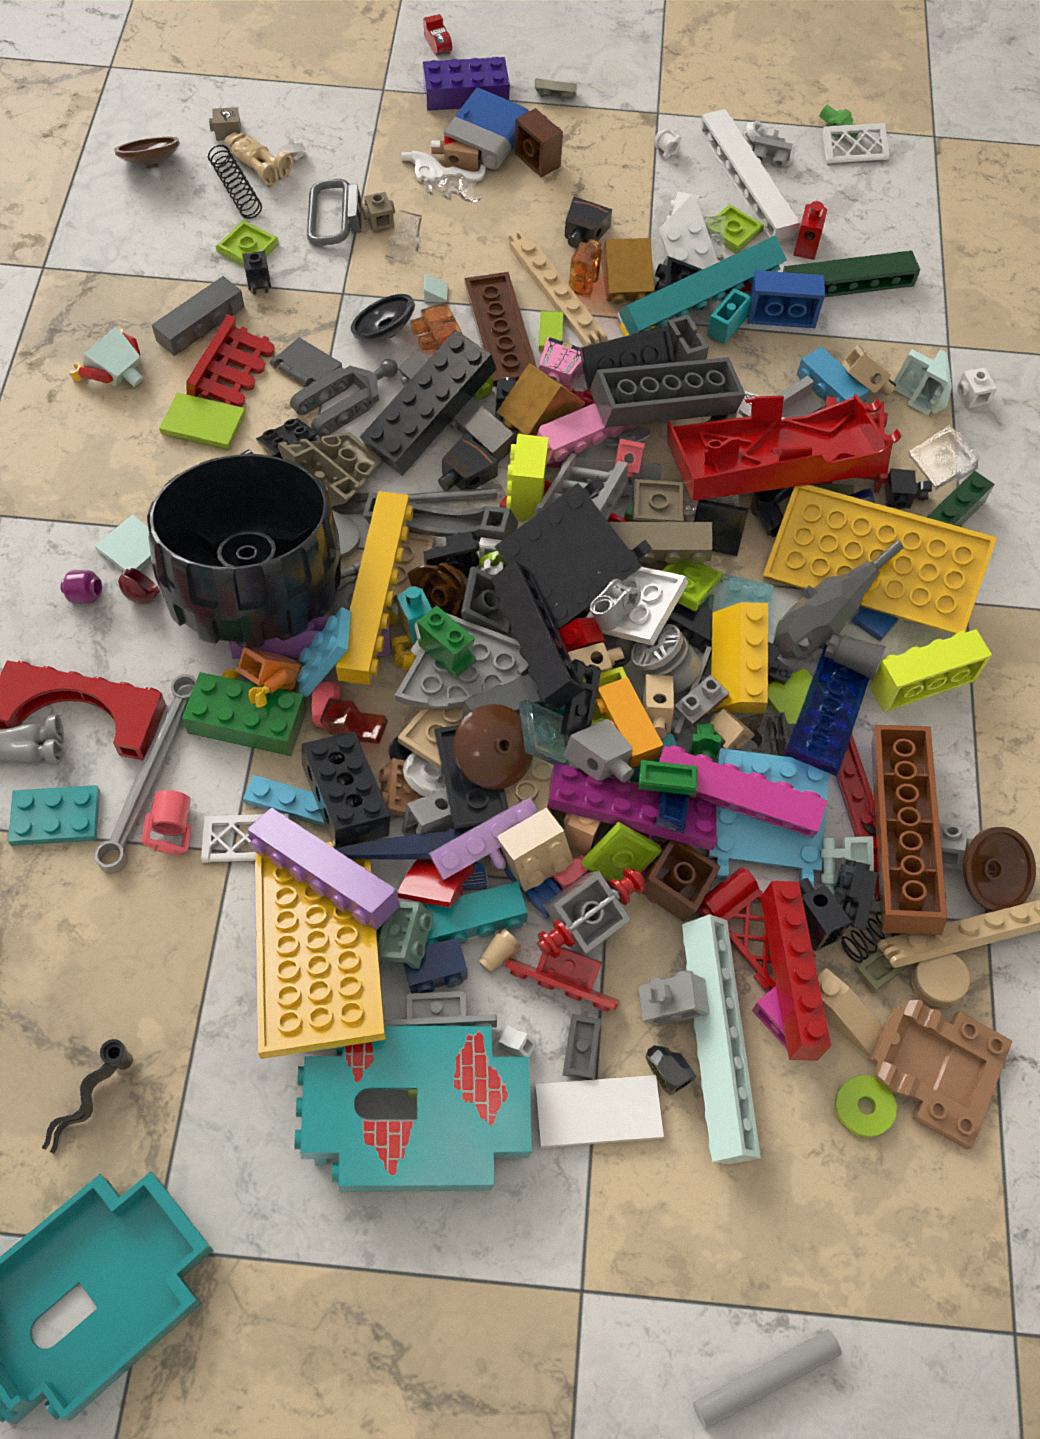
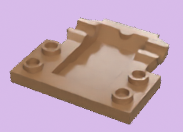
M920 999L909 1000L900 1009L897 1007L891 1009L870 1062L875 1064V1079L895 1094L910 1098L919 1103L913 1119L960 1146L970 1149L973 1148L1012 1040L960 1011L954 1014L951 1023L945 1021L940 1010L928 1008Z

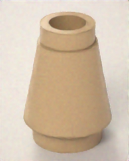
M503 929L500 934L496 933L479 963L492 973L494 969H497L517 954V949L521 944L513 935Z

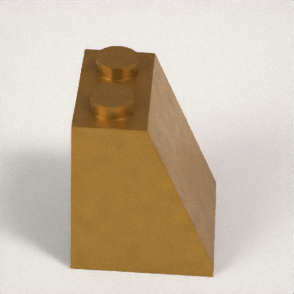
M651 238L606 239L601 254L606 301H613V303H623L626 300L637 301L654 293Z
M529 363L497 410V413L504 418L502 423L512 430L515 428L519 429L517 434L537 436L540 426L579 410L583 407L585 401Z

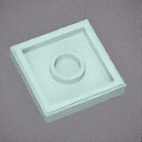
M131 515L95 545L96 550L123 572L131 568L141 571L151 562L148 526L134 515Z

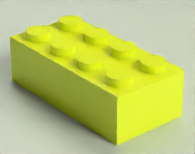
M977 629L969 632L960 631L951 638L945 640L936 639L927 646L921 648L915 646L903 654L886 656L882 659L869 687L883 712H887L975 682L992 654Z

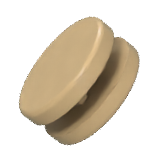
M951 953L917 962L911 971L910 982L913 992L923 1003L933 1008H948L956 1004L967 993L970 986V974L962 959Z

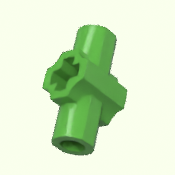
M826 105L819 114V117L827 122L826 126L855 125L852 123L854 119L851 116V112L847 109L837 112L829 105ZM859 133L847 134H849L853 139H855Z

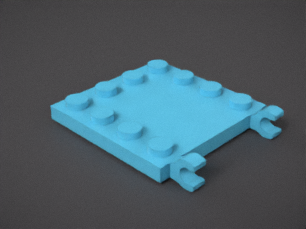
M720 748L718 751V764H732L739 767V771L748 774L752 772L764 775L768 781L774 783L779 781L793 785L795 790L801 792L813 791L820 794L822 799L827 800L830 762ZM716 806L717 843L713 851H708V858L716 859V864L720 866L715 878L726 879L729 873V861L797 869L800 870L799 881L808 878L811 884L814 885L813 872L820 873L822 871L823 858L821 857V849H823V837L825 834L826 807L819 830L811 838Z

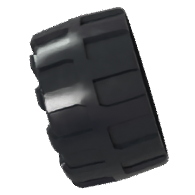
M263 454L217 457L201 462L174 476L164 485L156 499L152 501L147 514L151 563L155 579L166 601L172 619L179 626L186 624L189 628L196 631L200 640L211 644H217L219 640L235 642L240 648L260 647L264 645L265 640L277 637L280 640H288L306 631L308 622L312 619L323 617L334 604L335 591L341 582L339 533L326 487L320 479L315 478L303 466L287 459Z

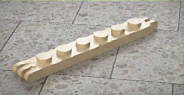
M522 231L517 233V237L514 234L510 235L509 246L511 251L558 312H563V319L583 346L607 341L606 333L530 235L525 236Z
M1040 900L946 923L942 935L902 934L886 938L878 943V947L884 952L885 957L890 960L891 965L897 968L1040 931Z

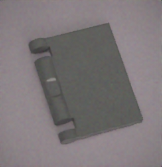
M300 337L270 361V365L273 367L278 366L280 371L306 387L310 385L311 381L314 383L342 367L340 361Z

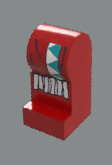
M441 14L424 17V37L435 55L452 51V40L443 24Z

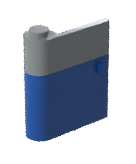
M477 87L444 130L443 135L482 151L481 159L483 164L491 170H497L515 146L516 118L529 112V110Z

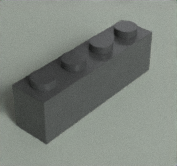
M222 276L153 323L152 328L156 341L175 356L199 338L205 336L209 331L221 325L227 314L232 316L244 308L242 291Z
M528 674L525 676L521 675L506 684L496 685L491 690L479 695H472L464 700L462 719L475 708L488 704L507 706L519 713L525 721L552 711L557 707L550 703L545 704L537 694L539 688Z

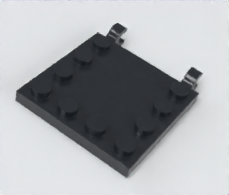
M598 476L584 488L579 483L575 484L494 546L508 565L516 560L531 571L557 630H560L589 608L592 601L601 594L613 579H619L623 582L642 568L638 560L652 550V547L644 540L630 551L591 500L592 496L604 488V484Z

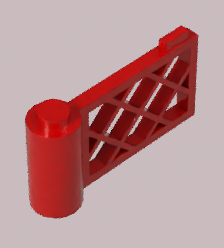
M740 867L705 895L697 912L700 917L713 915L725 919L727 922L732 918L744 920L743 934L734 933L728 927L730 942L757 973L753 978L765 991L767 988L772 990L776 983L767 973V963H772L771 958L767 957L768 938L764 917L749 915L750 904L756 899L761 903L760 897L763 892L759 889L754 876L747 869ZM745 908V913L739 914ZM749 921L764 922L763 937L748 935ZM748 940L763 942L762 956L752 955L747 950Z

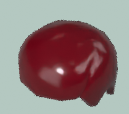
M135 568L126 569L118 580L122 594L129 601L137 604L151 602L160 592V588L150 578Z

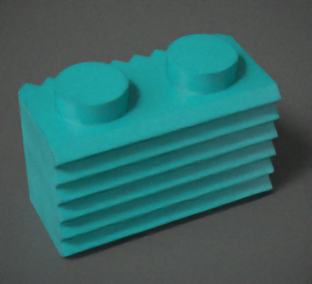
M732 289L727 294V297H725V300L710 315L707 336L722 344H726L749 316L752 297L737 289Z

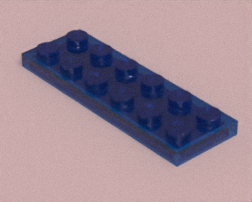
M825 644L784 755L837 776L869 679L846 666L833 662L834 659L824 657L828 647Z

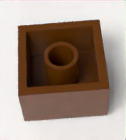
M536 108L516 118L515 155L541 178L560 168L563 131Z
M668 839L661 846L662 852L651 862L643 876L645 879V891L642 894L681 921H685L698 910L720 866L690 845Z

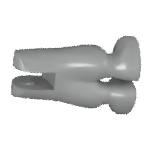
M58 714L49 715L45 721L44 728L35 723L0 729V761L9 760L35 763L46 759L50 764H59L63 758V748L60 743L64 742L63 725Z

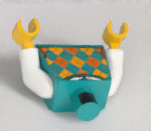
M415 586L409 587L403 593L396 596L397 601L391 607L392 610H387L390 617V626L397 624L399 616L401 625L412 646L411 655L401 654L399 656L398 663L403 664L401 667L403 670L410 669L421 650L418 639L421 637L417 621L432 610L423 590Z

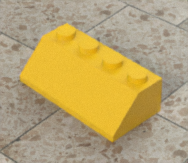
M740 602L712 613L711 676L729 692V697L713 709L712 712H720L722 709H725L731 713L765 714L768 703V603Z

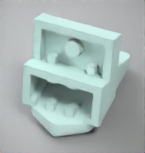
M912 349L894 380L896 384L894 391L909 398L910 401L907 405L927 416L930 412H940L948 405L952 389L948 355L940 349L934 360Z

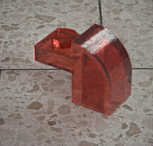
M329 698L320 722L332 736L355 731L360 743L380 744L388 720L385 715L360 712L351 700Z

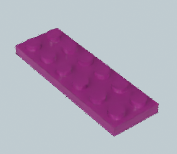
M554 763L551 772L548 808L613 825L620 822L632 830L712 851L717 843L716 805L682 797L678 794L670 795L669 793L662 792L661 797L665 801H660L662 809L659 810L658 814L662 817L657 820L658 808H660L658 807L660 791L638 789L637 784L627 781L623 783L611 777L598 781L583 770L569 765ZM674 797V801L678 805H673L675 813L672 814V819L675 821L671 823L672 829L665 828L668 826V821L665 819L669 817V812L666 809H670L671 804L669 800ZM683 798H686V804H685V806H684V807H685L684 821H683V817H682L681 815H679V813H683V812H684V808L682 807V804L685 803V800H684ZM683 821V830L681 833L678 831L682 829V826L678 823Z

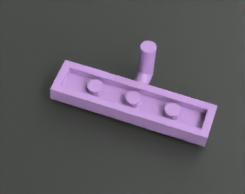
M528 797L430 852L429 856L443 880L488 854L490 856V865L503 869L506 861L499 850L500 844L497 836L538 813V810L531 797Z

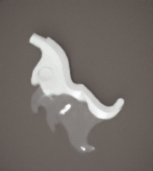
M413 150L412 152H402V161H412V163H415V176L419 182L424 180V190L427 194L433 195V189H436L444 198L451 200V193L460 196L467 202H477L483 198L482 194L476 195L473 192V188L477 182L485 177L486 166L484 164L480 166L478 172H469L454 166L445 168L434 157L423 152Z

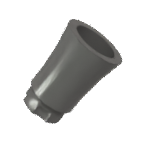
M835 633L832 634L824 657L834 659L833 662L846 666L873 680L886 646L868 643L846 635L842 637Z

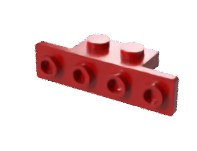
M562 946L558 948L560 955L556 958H553L551 955L546 957L542 953L537 968L512 958L507 960L505 964L506 968L511 969L510 974L515 977L527 979V976L538 980L537 984L543 988L554 990L557 987L565 990V995L574 1000L581 1001L583 997L593 1001L592 1005L597 1009L609 1012L610 1008L616 1010L618 1006V999L592 990L602 962Z

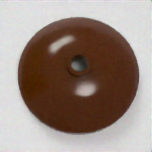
M177 137L146 138L119 145L114 148V152L117 157L131 164L145 165V168L158 167V162L169 158L178 149L180 142Z
M499 704L480 706L470 711L458 725L454 736V756L463 775L473 784L493 790L507 788L517 783L527 773L534 754L533 736L526 721L515 710ZM500 741H503L505 744L503 751L499 747Z
M990 827L981 831L972 839L963 861V877L969 894L977 904L990 911H998L1021 905L1027 900L1035 884L1036 862L1029 843L1020 833L1007 827Z

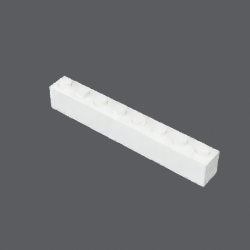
M726 109L702 114L700 134L754 218L764 225L763 232L769 239L776 235L779 244L795 240L800 228L798 216L794 214L788 201L784 199L780 189L776 187L770 174L764 169L761 160L757 158L751 145L747 143L743 133L735 125L733 118L729 116Z

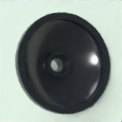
M395 294L372 303L353 320L351 324L353 336L363 341H378L394 337L406 325L414 312L415 302L413 298L407 294Z

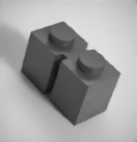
M690 315L668 320L667 326L670 329L673 351L676 354L677 362L707 359L709 347L701 333H697L698 328Z

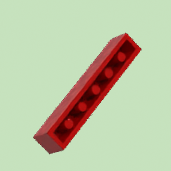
M771 881L760 899L789 1060L818 1061L831 1047L800 884L799 882Z

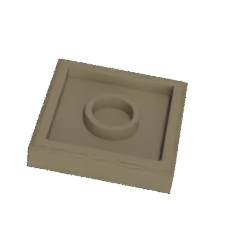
M635 479L633 522H684V482Z

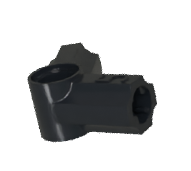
M794 487L754 492L750 511L759 518L767 536L772 538L777 536L784 517L778 504L792 494Z

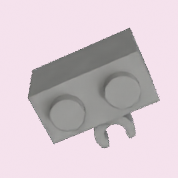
M680 971L675 974V977L668 979L663 977L653 978L649 984L639 986L642 1021L658 1027L710 1014L705 979L693 974L692 971Z

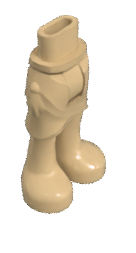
M233 132L224 140L232 155L245 163L250 169H254L258 173L259 179L266 185H275L278 182V176L281 179H285L292 169L293 157L289 153L282 151L274 157L269 153L268 148L243 133Z

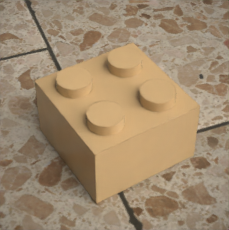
M547 808L497 836L508 869L525 892L532 887L539 886L544 880L554 874L563 872L574 863L565 832Z

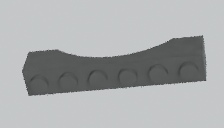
M369 493L363 513L364 518L369 524L371 523L377 498L376 493ZM409 502V505L413 506L412 521H407L406 525L409 527V532L438 537H448L455 533L471 531L472 536H477L480 542L481 537L497 540L505 539L517 530L518 521L510 508L484 506L473 510L457 511L431 508Z

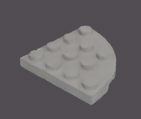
M447 614L475 638L472 654L476 656V662L455 678L421 648L395 693V701L429 709L463 707L464 700L472 695H479L491 690L496 685L506 684L521 675L525 676L529 665L519 652L521 647L517 640Z

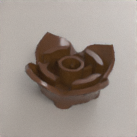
M440 563L438 566L421 565L407 573L411 587L415 586L423 590L432 609L438 606L445 613L463 619L461 611L468 579L461 571L452 565Z

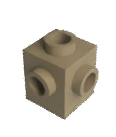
M386 192L364 196L365 206H362V213L364 219L369 221L372 230L378 231L394 227L393 214H395V207L393 201L388 199Z

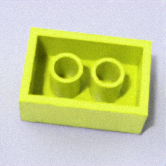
M518 434L517 443L511 444V462L508 465L506 508L511 509L518 522H527L534 517L535 507L543 499L548 437Z

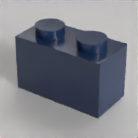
M458 937L425 946V954L419 969L412 968L403 962L411 994L432 993L435 988L445 985L448 988L461 985L463 980L468 979V970Z

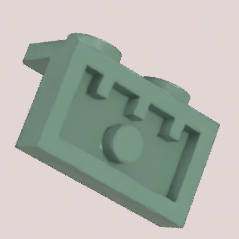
M399 902L400 907L383 924L378 941L379 961L405 962L410 967L419 969L425 954L428 933L432 928L433 914L419 902Z

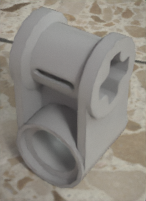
M613 579L609 582L601 594L590 604V610L599 628L604 631L615 629L639 603L640 590L636 587L624 585L619 579Z

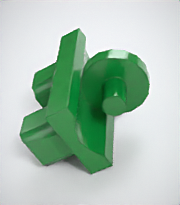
M697 724L696 734L692 736L688 754L694 756L698 754L712 758L713 762L716 763V757L721 744V735H714L713 724Z

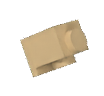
M725 709L717 712L710 719L709 724H713L714 731H716L714 735H721V743L725 749L741 751L755 735L734 714Z

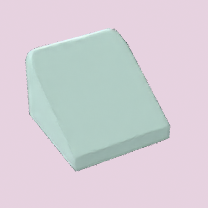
M425 274L424 302L447 303L448 283Z

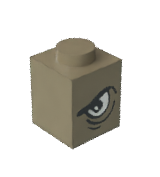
M238 107L212 109L213 118H209L210 131L215 132L216 141L225 140L233 132L241 133Z

